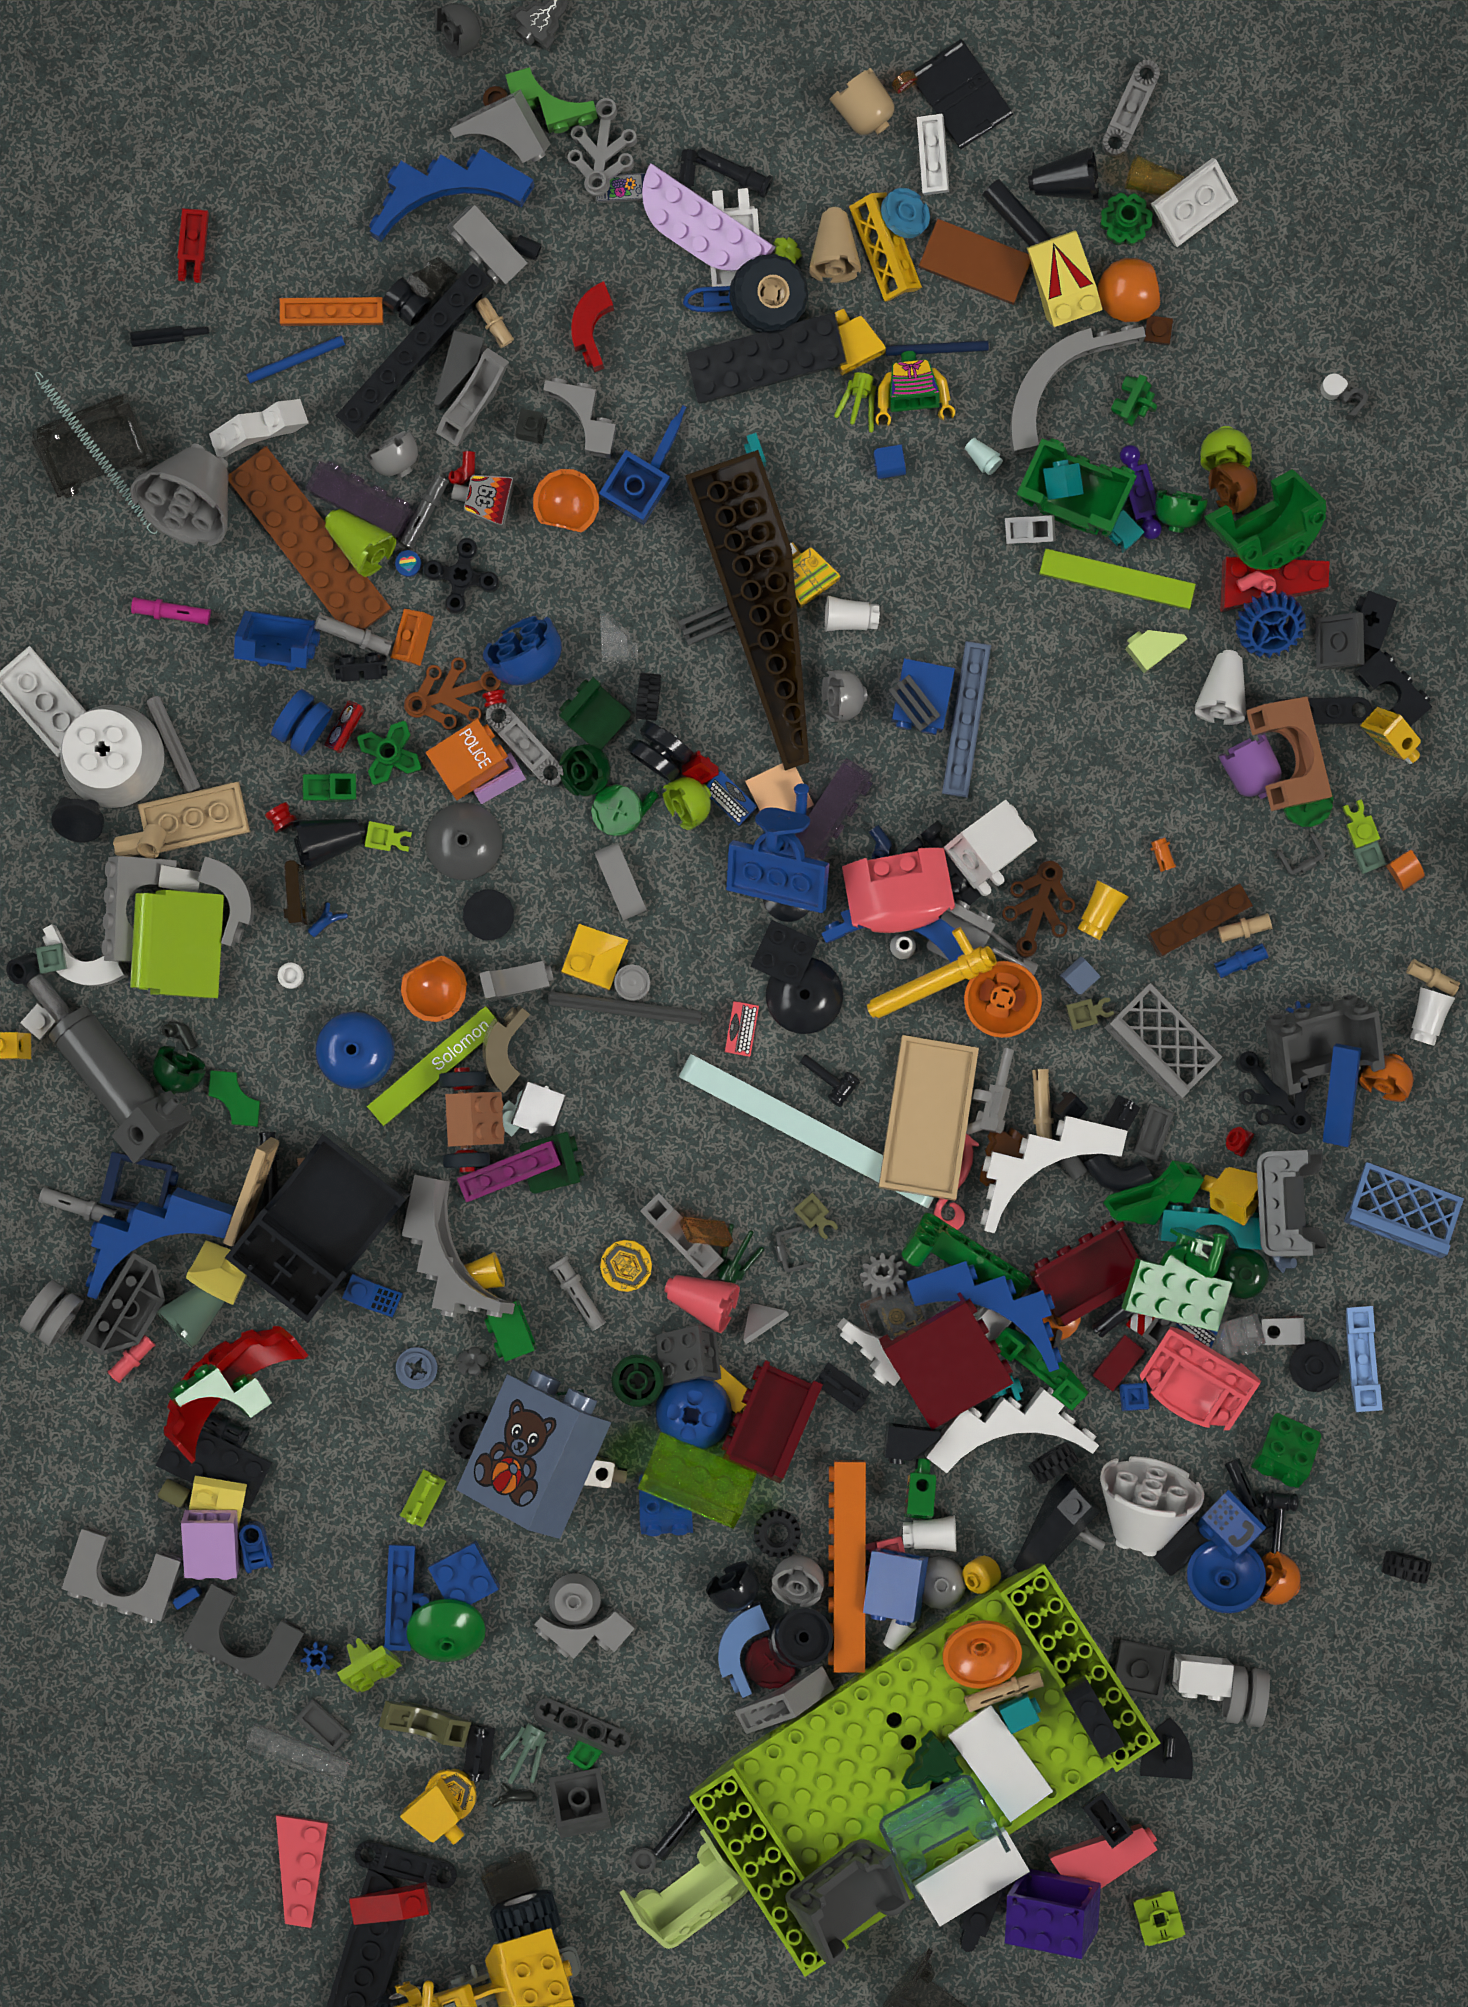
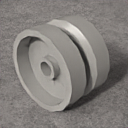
M51 1280L29 1306L19 1327L29 1334L35 1333L41 1328L39 1341L48 1347H52L70 1327L84 1300L74 1293H70L62 1299L64 1286L55 1280Z
M1234 1665L1231 1697H1224L1222 1701V1717L1224 1722L1238 1724L1244 1715V1720L1248 1726H1263L1270 1692V1675L1267 1669L1253 1668L1248 1676L1244 1666Z

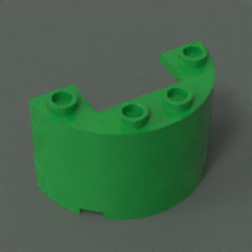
M1042 438L1016 495L1030 507L1036 504L1041 514L1054 515V519L1064 525L1093 535H1097L1098 531H1103L1101 535L1110 536L1137 475H1134L1135 471L1125 466H1121L1119 469L1114 466L1111 468L1100 464L1098 467L1091 464L1090 460L1084 456L1076 455V457L1068 455L1066 447H1064L1062 442L1050 438L1049 441ZM1068 460L1069 465L1079 463L1084 494L1048 500L1043 469L1052 468L1053 462Z
M1293 469L1271 480L1274 500L1234 521L1232 510L1225 505L1204 517L1208 527L1251 568L1259 570L1278 569L1295 558L1302 556L1318 535L1326 519V500Z

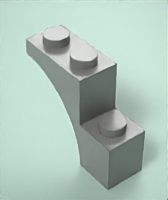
M489 348L483 352L465 387L450 408L444 413L436 431L438 435L455 446H458L468 436L475 425L479 413L494 398L509 361Z
M552 378V381L545 380L544 395L563 402L579 418L585 432V454L611 459L616 424H612V420L598 417L596 421L592 420L597 396L596 389H592V385L586 383H577V386L569 385L566 380Z
M616 1608L602 1620L585 1626L560 1624L549 1619L544 1614L534 1624L538 1627L536 1632L543 1639L548 1641L550 1638L557 1644L555 1648L566 1658L570 1655L573 1659L594 1635L597 1637L596 1642L606 1651L611 1649L615 1652L635 1629V1624Z

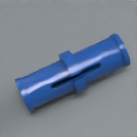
M1263 943L1243 952L1237 951L1234 956L1216 962L1214 965L1219 977L1223 978L1241 969L1242 971L1247 970L1248 966L1269 957Z

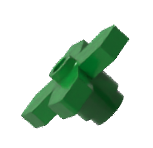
M406 721L392 724L385 739L380 738L373 732L357 737L361 751L376 757L368 770L371 782L375 786L389 781L394 766L407 775L422 770L418 755L403 749L411 737ZM388 749H392L395 752L390 758L385 756Z

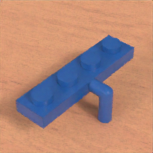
M389 1544L384 1645L388 1650L411 1651V1646L407 1639V1624L413 1615V1603L423 1606L431 1601V1596L428 1593H414L416 1545Z

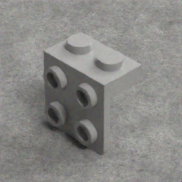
M956 899L954 902L955 908L952 911L948 908L943 913L941 919L954 929L961 927L973 949L980 946L984 948L996 925L992 923L993 918L979 911L978 915L969 910L970 905ZM929 940L927 949L948 960L945 954Z

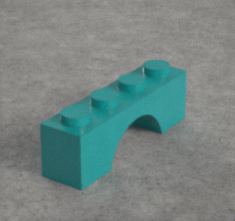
M1168 1205L1167 1210H1164L1160 1216L1158 1236L1160 1241L1176 1242L1178 1236L1170 1232L1171 1228L1183 1227L1196 1231L1205 1225H1217L1224 1228L1231 1235L1235 1247L1262 1250L1259 1213L1254 1212L1245 1225H1241L1221 1213L1209 1214V1208L1193 1207V1212L1183 1211V1206Z

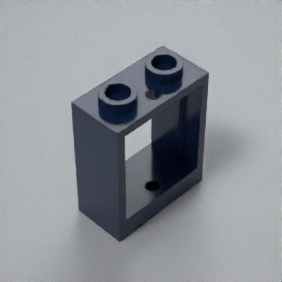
M119 1152L111 1153L100 1203L125 1209L136 1208L138 1203L116 1198L124 1162L133 1163L126 1154ZM143 1159L135 1163L166 1171L158 1207L163 1208L167 1195L171 1192V1187H176L179 1172L175 1171L176 1166L149 1159Z

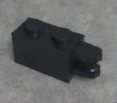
M1004 1888L962 1913L959 1923L963 1930L959 1941L961 1942V1948L965 1952H972L976 1948L980 1936L986 1938Z

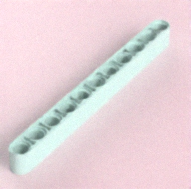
M690 1054L679 1075L681 1079L879 1183L883 1155ZM896 1191L926 1208H929L934 1197Z

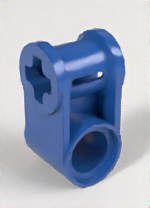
M258 1521L247 1522L239 1533L243 1562L247 1574L259 1568H274L272 1552L268 1545L264 1526ZM248 1528H254L258 1531L259 1538L257 1540H251L247 1537L246 1530Z

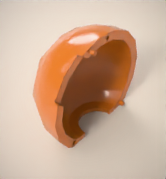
M1123 258L1113 262L1103 272L1098 283V295L1103 310L1112 318L1123 322H1138L1150 317L1159 308L1160 293L1154 267L1149 262L1139 258Z
M559 469L549 473L539 482L533 495V509L541 524L583 532L596 518L599 511V495L595 484L585 474L574 469Z
M437 956L417 965L403 975L401 993L404 1004L413 1015L424 1021L439 1022L449 1019L459 1011L465 1000L467 982L464 972L456 962L445 956Z

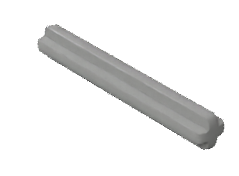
M154 696L147 700L148 707L186 791H195L200 787V784L161 698Z

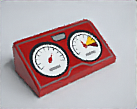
M347 701L324 745L337 753H341L363 715L364 708L355 702Z

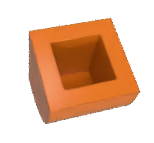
M1412 850L1405 852L1386 865L1402 891L1425 876L1423 868Z

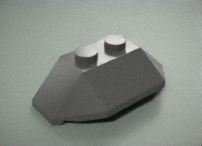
M135 1252L131 1254L92 1317L79 1343L100 1355L139 1344L156 1316L157 1311H159L165 1301L156 1264Z

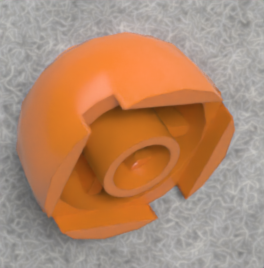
M1397 1054L1384 1055L1385 1069L1373 1072L1371 1066L1366 1065L1359 1079L1364 1089L1371 1092L1373 1087L1380 1092L1386 1093L1382 1098L1390 1101L1403 1102L1406 1100V1097L1408 1098L1413 1085V1073L1401 1056Z
M1276 1551L1275 1554L1269 1552L1261 1559L1266 1571V1582L1263 1593L1258 1600L1271 1605H1282L1299 1592L1300 1570L1290 1557L1279 1551Z

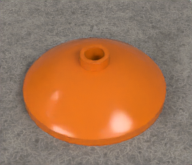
M982 1620L965 1624L955 1630L945 1642L942 1658L946 1672L954 1681L966 1687L982 1689L1005 1682L1017 1671L1022 1659V1648L1017 1635L1009 1627L999 1622Z

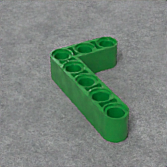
M925 1213L911 1232L901 1253L902 1257L909 1264L920 1267L930 1252L951 1266L967 1261L968 1266L974 1265L978 1279L974 1281L979 1284L1005 1275L1007 1280L1012 1279L1017 1293L1012 1295L1014 1300L1021 1298L1031 1285L1030 1279L1024 1273L931 1213Z

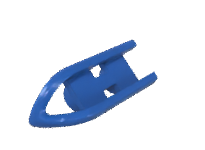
M730 286L693 289L684 297L683 305L696 312L733 311L729 295L719 296V291H728L730 295ZM703 292L704 307H697L688 303L691 296ZM729 303V306H719V304Z

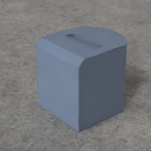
M1081 956L1059 975L1075 995L1084 993L1101 977Z

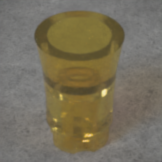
M1136 154L1130 166L1124 188L1162 196L1181 182L1184 176Z

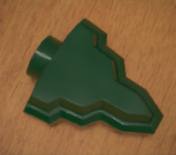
M930 1730L921 1739L922 1745L915 1752V1762L906 1769L901 1783L909 1790L922 1787L928 1781L940 1782L947 1777L953 1780L964 1772L955 1759L960 1755L959 1751L947 1737L941 1741Z

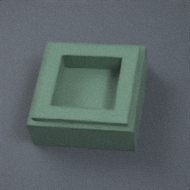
M1378 841L1352 851L1361 874L1387 864Z
M62 943L36 948L40 974L67 969Z

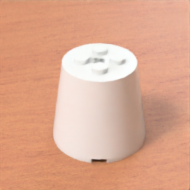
M102 705L84 712L68 727L61 745V767L70 787L84 800H95L101 807H124L144 798L157 784L164 767V746L155 726L140 712L121 705ZM102 744L110 748V752H106L104 757L98 752V748H102Z

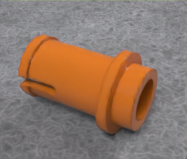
M1166 837L1151 842L1152 847L1150 850H1154L1160 872L1176 867L1168 846L1170 841L1167 842Z

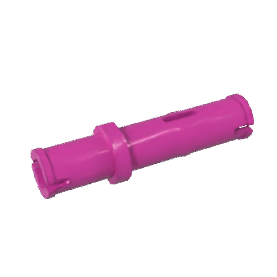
M133 597L131 613L154 616V619L158 620L162 617L209 625L211 609L163 602V599L153 601Z

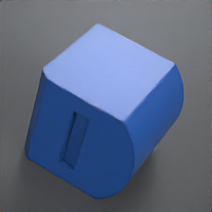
M902 444L877 448L874 451L873 459L877 479L906 475Z

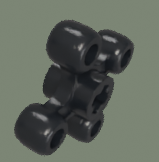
M464 538L459 541L457 545L459 559L453 566H444L437 560H430L423 568L424 575L428 580H447L450 582L452 591L446 598L445 606L454 615L461 614L465 610L466 601L464 594L469 587L477 586L487 593L495 592L499 587V578L495 573L491 571L477 573L472 569L471 561L476 556L478 547L476 542L470 538ZM467 545L472 547L470 552H464L463 548ZM432 567L438 568L436 574L429 573ZM459 571L463 574L468 573L465 575L466 580L463 582L461 579L455 580L458 577L456 573ZM487 579L494 580L490 586L485 585V581ZM458 600L460 605L456 608L452 607V602Z

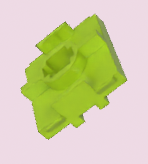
M1173 1890L1133 1901L1145 1946L1160 1944L1185 1935ZM1163 1913L1165 1922L1156 1925L1153 1915Z

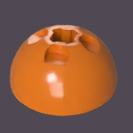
M997 961L992 970L986 973L979 972L977 977L969 980L965 990L964 1004L969 1019L979 1030L994 1037H1012L1024 1032L1035 1022L1041 1009L1042 994L1036 978L1024 966L1011 961Z

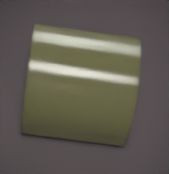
M167 1479L158 1494V1498L178 1508H183L191 1490Z

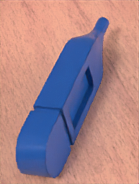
M683 405L679 413L670 422L650 464L659 470L680 429L683 413L686 409Z

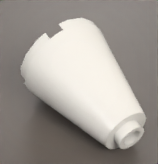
M1224 650L1223 653H1219L1195 704L1196 716L1205 721L1214 723V718L1224 720L1223 725H1234L1245 720L1246 701L1243 659L1236 651Z

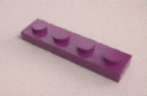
M552 1140L459 1177L457 1181L467 1203L560 1166L562 1162Z

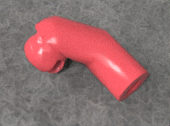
M1255 571L1236 580L1241 592L1253 586L1265 593H1272L1276 589L1275 579L1261 571Z

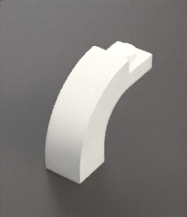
M50 925L43 929L45 936L42 938L46 946L63 944L67 969L56 971L62 977L86 986H104L128 976L121 962L104 961V956L89 962L78 960L68 950L57 926Z

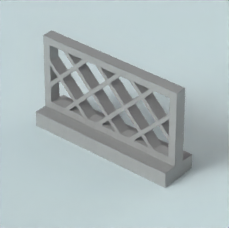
M1151 983L1104 1027L1176 1102L1182 1099L1222 1058ZM1148 992L1156 998V1009L1143 1008V997ZM1128 1012H1139V1026H1129L1122 1018ZM1143 1012L1156 1013L1157 1027L1143 1026ZM1161 1013H1170L1174 1017V1027H1161ZM1143 1030L1157 1031V1045H1148L1143 1040ZM1161 1031H1174L1175 1045H1161ZM1179 1031L1189 1032L1192 1035V1046H1179ZM1161 1049H1175V1064L1165 1063L1161 1059ZM1179 1050H1192L1193 1064H1179ZM1197 1050H1206L1213 1059L1208 1064H1197ZM1179 1068H1193V1079L1188 1084L1180 1078ZM1197 1068H1203V1069L1197 1074Z

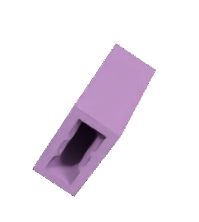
M185 1510L181 1522L184 1578L196 1580L205 1578H219L221 1580L237 1578L240 1567L237 1510Z

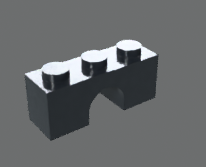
M1379 650L1353 674L1369 692H1372L1381 684L1391 685L1396 690L1398 698L1396 704L1389 711L1401 715L1411 727L1432 708L1429 703L1431 700L1424 691H1418L1411 684L1413 680L1405 671L1400 672L1394 665L1396 662L1389 653H1383Z

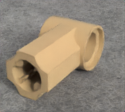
M146 825L143 832L115 837L113 842L114 853L117 856L134 857L141 855L145 858H157L167 833L159 825Z

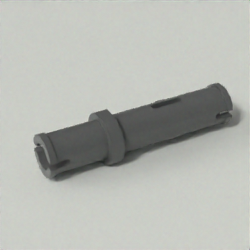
M437 474L434 475V479L426 493H422L420 497L422 500L401 539H399V543L413 550L435 507L438 508L440 505L438 501L450 483L447 479Z

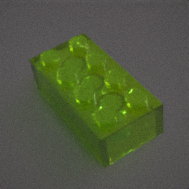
M660 1432L637 1489L734 1529L743 1512L756 1473L713 1453Z

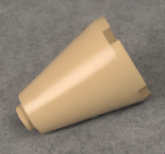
M839 207L828 208L821 216L809 266L811 276L819 281H823L824 277L832 278L831 283L847 282L855 279L857 272H861V264L848 215Z

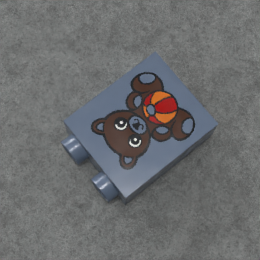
M532 1369L528 1381L507 1374L456 1490L529 1531L560 1539L611 1422L593 1413L598 1402L593 1397L572 1388L568 1389L565 1398L556 1394L561 1381L548 1374Z

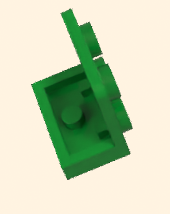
M1276 1413L1272 1417L1263 1447L1254 1457L1251 1467L1263 1475L1282 1481L1287 1486L1299 1488L1309 1477L1321 1440V1433L1282 1414Z

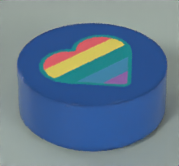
M403 551L398 554L395 560L396 569L402 576L413 577L421 570V559L413 551Z

